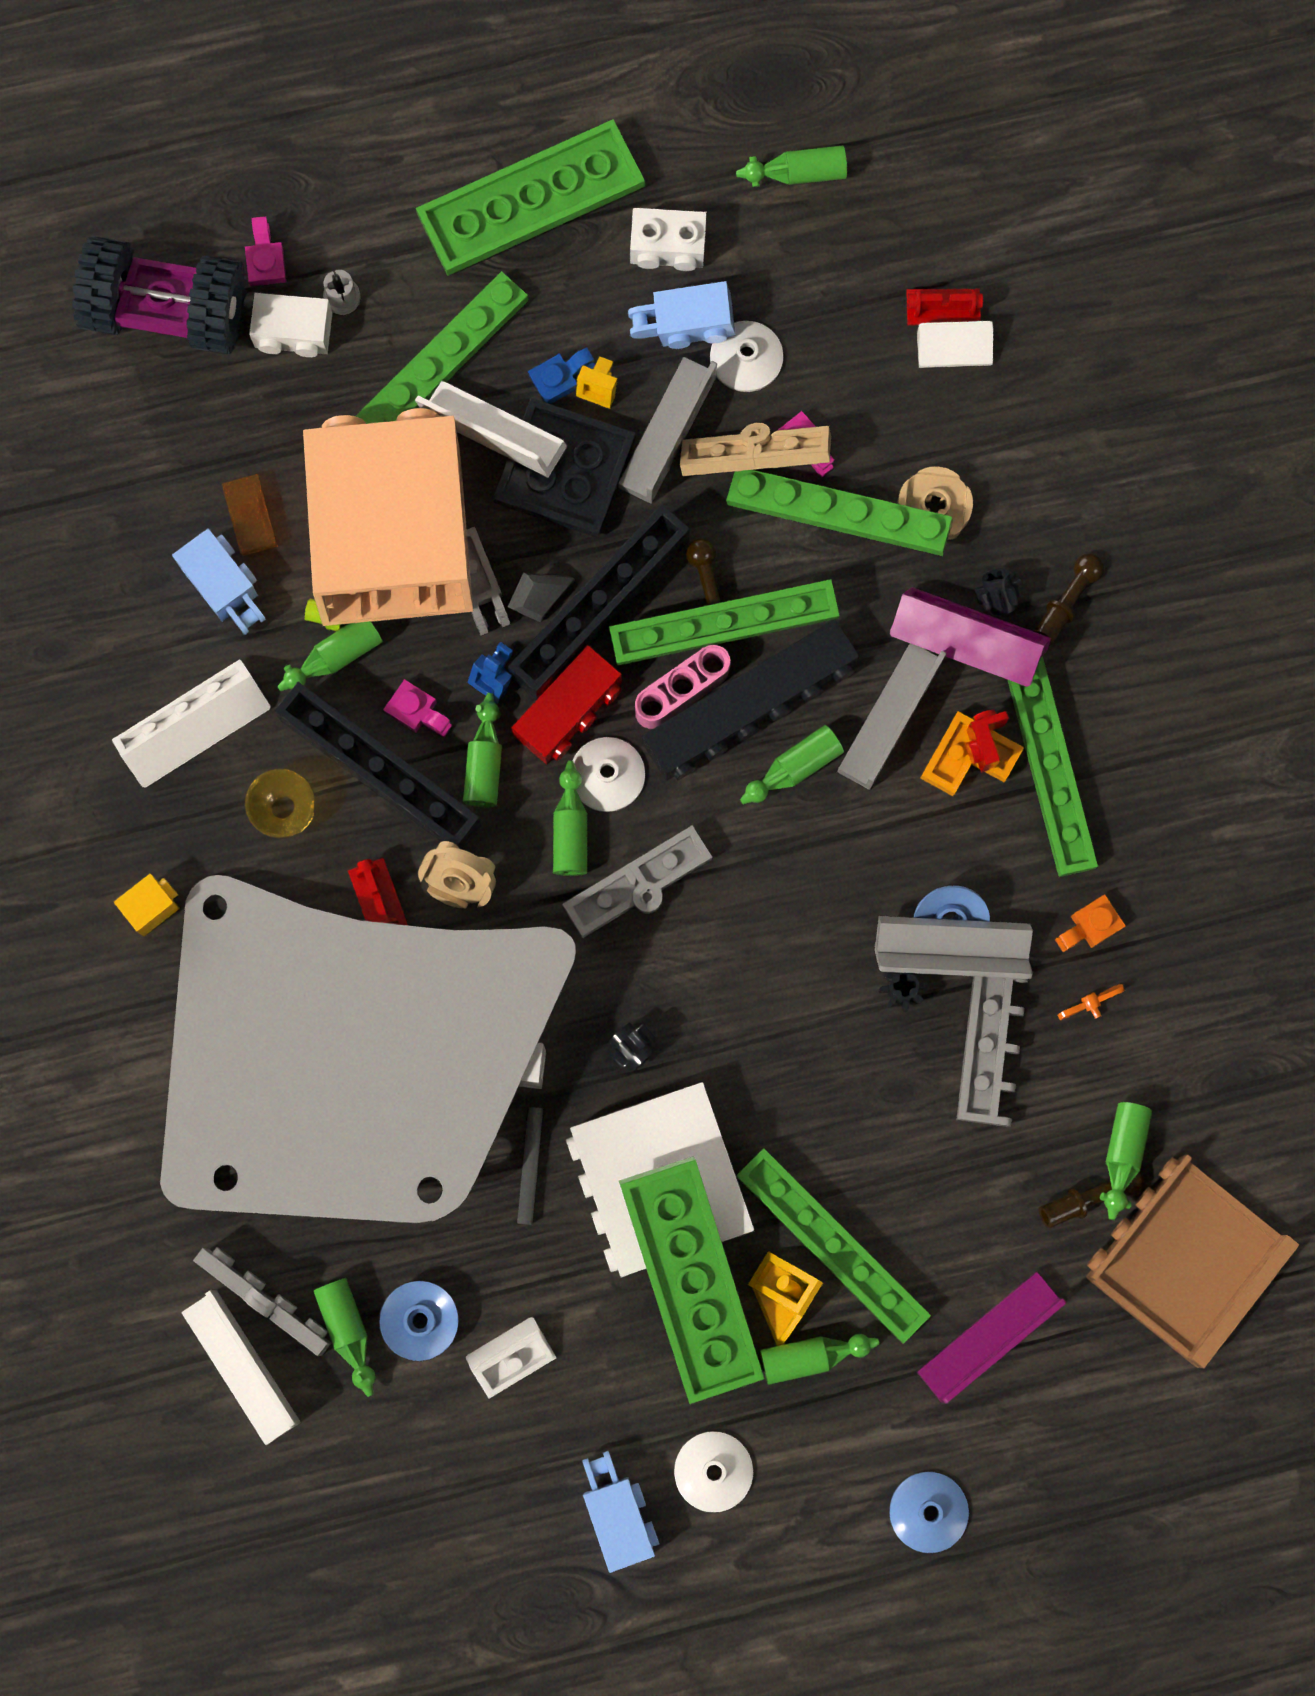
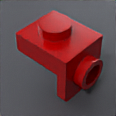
M995 709L981 712L973 717L974 721L969 724L966 730L970 742H966L969 758L972 764L978 763L981 773L996 768L1000 762L990 730L1005 726L1009 719L1007 711L996 714Z

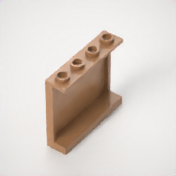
M1189 1155L1179 1157L1178 1160L1172 1157L1163 1166L1158 1174L1163 1178L1154 1190L1148 1187L1138 1198L1135 1206L1139 1210L1131 1220L1125 1217L1111 1233L1115 1240L1106 1251L1100 1248L1087 1264L1091 1271L1086 1278L1196 1368H1205L1298 1248L1299 1244L1288 1235H1280L1190 1162L1192 1158Z

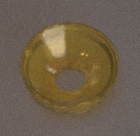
M275 769L261 774L253 781L246 794L245 809L250 822L258 831L273 838H287L300 833L310 823L315 810V798L309 783L301 775L288 769ZM281 797L289 798L294 803V810L287 818H278L272 812L273 803Z

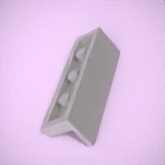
M683 357L618 483L619 489L652 504L682 445V440L686 438L716 379V362L712 361L709 367L706 368Z
M911 643L908 645L838 768V773L869 790L872 788L940 668L946 652L941 650L939 656H936Z
M879 916L875 954L879 970L882 972L1031 979L1033 971L1029 962V953L1033 930L1031 924Z

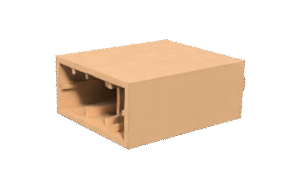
M416 408L402 412L398 415L396 421L366 424L359 417L341 415L326 420L322 424V428L303 430L312 586L323 626L473 612L461 457L454 416L440 417L433 410Z

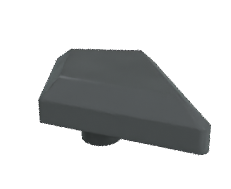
M523 573L508 608L541 622L573 585L575 579L570 576Z

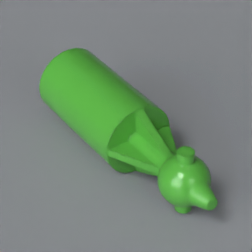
M843 145L786 151L765 165L757 161V157L754 156L749 157L750 162L744 168L736 171V176L751 182L752 187H759V182L764 176L788 185L840 180L847 178L846 153Z
M371 621L347 624L316 644L301 668H292L291 665L285 666L284 670L286 672L283 680L277 687L280 691L292 689L297 682L305 685L306 678L333 675L381 644L383 640Z
M487 693L484 701L476 706L477 715L482 723L474 740L468 743L463 803L475 807L497 806L502 745L498 742L493 722L500 718L501 713L494 701L493 693Z
M822 726L775 758L763 781L754 780L747 785L740 802L742 804L750 802L760 803L767 798L768 790L796 786L843 754L844 750L841 743L828 726Z
M568 761L565 770L559 777L560 785L565 791L553 813V874L578 876L587 874L588 813L576 791L582 783L581 774L576 770L574 761Z
M1118 1103L1105 1163L1108 1166L1112 1190L1107 1193L1102 1192L1100 1195V1200L1104 1201L1108 1209L1110 1220H1115L1119 1212L1125 1208L1130 1209L1131 1201L1127 1200L1124 1191L1138 1172H1140L1152 1110L1135 1103Z
M347 1278L313 1290L334 1350L354 1368L352 1373L353 1384L357 1388L362 1389L367 1397L372 1396L375 1372L371 1367L365 1365L368 1336Z
M863 1334L852 1336L849 1342L819 1336L762 1349L760 1354L767 1384L771 1385L828 1372L850 1354L858 1358L867 1356L871 1349L879 1345L878 1338H868Z

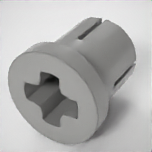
M335 270L336 278L332 271L324 279L323 298L329 300L333 313L346 315L358 307L361 299L360 291L349 273L344 270ZM340 287H343L345 291L344 293H342L344 301L342 300L341 294H338L336 291V289Z

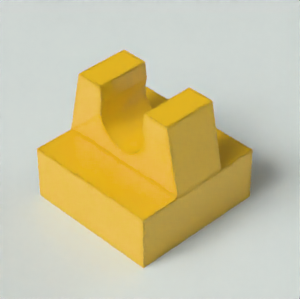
M599 357L594 369L582 366L577 377L576 396L610 409L615 398L617 378L613 377L610 372L613 361Z

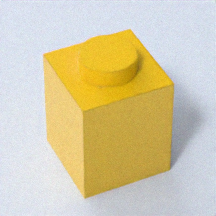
M148 874L114 901V904L133 928L143 937L180 909L173 900L178 896L174 888L165 878L158 881L151 874Z

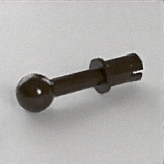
M696 539L687 547V560L693 567L698 569L707 606L722 603L712 567L716 557L715 547L706 539ZM721 643V644H716V645L722 646V645H726V643Z
M1094 554L1080 556L1074 564L1075 577L1059 601L1052 600L1046 605L1047 612L1033 632L1050 637L1051 645L1064 625L1072 622L1074 619L1071 608L1087 584L1098 581L1103 575V562L1098 556Z
M1141 1171L1138 1172L1125 1189L1124 1193L1127 1197L1136 1196L1143 1190L1145 1178ZM1111 1181L1081 1194L1074 1188L1068 1190V1195L1040 1206L1039 1214L1042 1222L1047 1228H1052L1076 1217L1080 1219L1087 1216L1086 1208L1102 1202L1103 1200H1100L1101 1193H1107L1112 1190Z

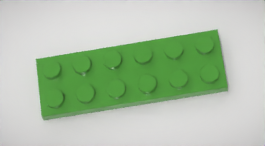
M614 119L421 205L416 208V212L447 276L637 191L645 187V180Z
M692 1156L619 1180L689 1404L763 1380L764 1376L695 1157Z

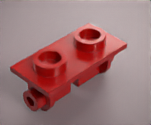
M980 289L906 290L907 325L981 321L980 308L983 307V294L980 293Z
M384 858L373 862L371 859H365L357 863L358 867L348 870L366 921L408 926Z

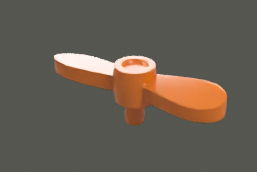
M1118 984L1098 995L1095 992L1081 998V1004L1064 1010L1057 1016L1059 1020H1063L1086 1009V1011L1091 1010L1094 1018L1102 1016L1098 1009L1101 1006L1100 1002L1124 992L1123 984Z

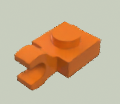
M1104 894L1071 915L1076 926L1061 934L1055 941L1062 952H1065L1084 939L1093 948L1123 929L1126 925Z

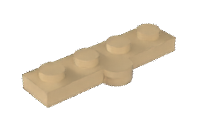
M753 423L746 426L741 434L682 440L680 459L682 475H704L830 462L831 449L829 426L779 430L770 434V429L766 424Z

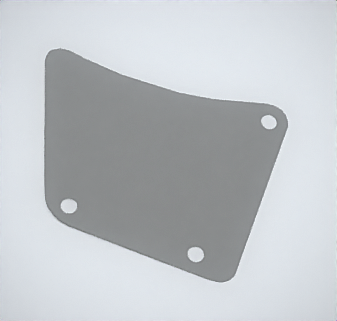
M215 875L199 881L191 889L185 903L160 1180L163 1194L177 1207L195 1210L409 1223L435 1221L454 1211L467 1198L479 1175L573 966L576 948L572 937L562 929L545 926L521 929L454 931L360 921L303 906L229 876ZM211 895H220L227 903L226 913L217 920L207 918L203 912L204 902ZM222 1165H230L238 1173L237 1184L229 1191L218 1189L214 1183L215 1171ZM426 1177H434L442 1185V1195L435 1203H425L418 1196V1184Z

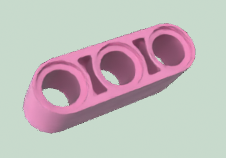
M708 645L642 690L637 695L635 701L637 721L645 728L654 729L721 685L727 679L730 670V656L728 652L721 646ZM715 658L722 663L723 668L717 673H711L704 669L703 663L708 659ZM678 680H686L692 684L693 689L687 694H678L673 690L672 685ZM655 701L663 709L658 715L649 716L641 708L646 702Z

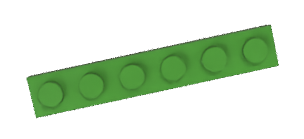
M501 271L356 417L363 419L366 424L396 421L398 415L404 411L420 408L415 401L417 396L429 400L441 381L447 382L529 301L528 295Z
M755 470L735 471L726 499L729 506L940 556L944 554L953 522L951 516Z
M830 579L609 626L618 666L702 648L708 645H716L839 618V612L832 580Z
M1042 656L1030 686L1026 687L1008 680L1056 869L1058 876L1063 877L1096 869L1098 864Z
M764 1148L737 1174L736 1177L902 1344L931 1316Z

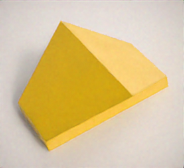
M767 1252L748 1285L753 1288L776 1345L780 1346L785 1343L823 1283L776 1255Z

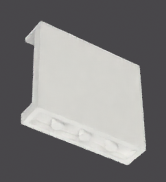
M703 1082L570 1128L573 1137L567 1138L566 1142L573 1161L581 1159L585 1174L578 1177L585 1198L594 1197L598 1211L592 1212L591 1215L598 1235L606 1233L611 1247L603 1250L611 1272L618 1270L621 1278L644 1270L646 1266L619 1180L694 1156L721 1242L754 1231Z

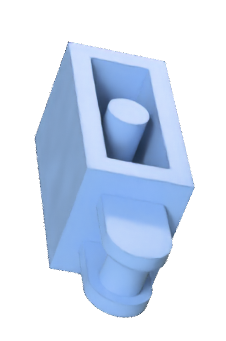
M726 281L653 292L654 304L637 306L628 310L629 318L633 319V328L630 329L631 337L642 339L659 336L663 347L669 346L672 349H681L688 347L692 342L720 343L725 341L727 337L735 336L731 293ZM656 317V323L648 324L647 318Z
M208 528L173 553L172 556L219 619L223 622L228 617H231L242 633L246 635L249 632L247 628L258 620L261 623L266 620L252 601L258 596L252 585L257 579L245 563L237 566L230 556L235 551L221 534L216 538ZM247 604L249 609L237 616L235 612Z
M606 1451L603 1452L604 1457L590 1462L588 1458L582 1460L592 1489L585 1492L583 1497L609 1573L655 1557L653 1546L659 1545V1541L652 1521L644 1524L639 1508L646 1506L639 1483L631 1485L629 1477L619 1480L610 1453ZM609 1472L612 1483L598 1488L595 1477Z

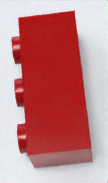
M587 645L511 727L513 736L546 765L553 758L556 761L560 760L572 746L569 740L578 731L581 733L586 732L595 722L597 716L594 713L602 704L605 703L609 706L622 691L620 687L622 684L621 673Z

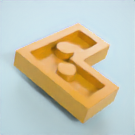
M957 711L920 779L951 796H954L971 765L980 769L978 763L972 764L966 748V742H970L966 730L969 724L974 721L973 719ZM990 730L1000 762L996 768L985 772L1005 782L1024 747Z

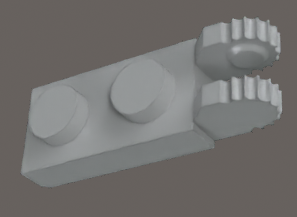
M472 527L467 529L473 612L471 613L481 636L488 633V624L485 617L482 616L479 606L492 601L498 623L505 627L510 625V621L501 600V590L476 528Z

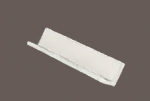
M444 381L440 382L430 400L417 396L415 399L420 408L433 410L440 417L454 416L458 433L546 477L550 476L567 448L563 440Z
M239 659L113 738L112 741L138 782L145 788L262 715L271 706Z
M209 1290L205 1293L206 1296L181 1313L264 1444L268 1445L301 1422L218 1291Z

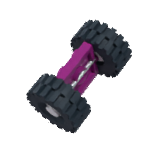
M97 236L87 238V243H84L82 246L83 254H79V267L75 270L74 276L76 277V284L73 285V293H75V298L72 301L73 308H75L73 316L74 320H77L76 326L79 329L119 335L120 331L127 327L184 337L189 340V346L193 349L229 355L234 351L236 347L235 341L238 342L239 329L243 322L242 315L245 312L244 299L247 290H245L247 284L246 268L243 262L204 255L200 258V263L198 262L196 268L133 257L134 249L131 247L130 242Z

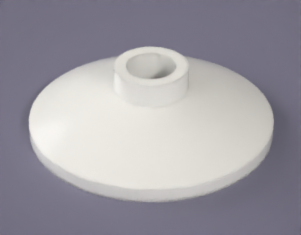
M754 321L735 322V336L727 337L725 341L720 343H712L710 363L712 361L717 363L716 377L725 386L740 392L761 390L776 379L782 368V345L776 334L763 324ZM744 347H750L754 353L751 356H744L740 350Z
M603 737L592 740L581 747L572 760L576 770L582 777V783L576 791L581 801L594 810L612 812L623 809L635 801L642 791L645 781V767L642 758L633 746L621 739ZM607 765L615 770L614 775L609 778H605L600 774L601 768Z
M710 1431L696 1435L682 1447L675 1462L674 1475L679 1492L689 1504L706 1512H722L736 1506L748 1493L753 1479V1465L748 1451L740 1441L729 1434ZM711 1465H718L722 1470L721 1477L717 1480H711L707 1477L706 1471Z

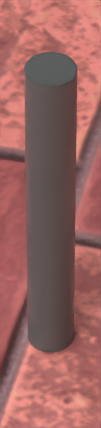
M528 1107L517 1224H533L543 1108Z

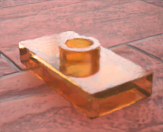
M258 474L222 483L241 555L244 556L277 547L275 533Z

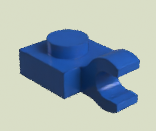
M588 348L578 351L567 362L563 360L559 353L529 370L528 374L543 401L552 404L576 390L577 382L575 378L578 377L582 366L594 369V358Z
M500 642L492 656L488 655L486 657L482 654L474 662L467 683L485 696L487 693H493L494 701L498 704L506 695L512 675L504 667L512 656L513 650Z

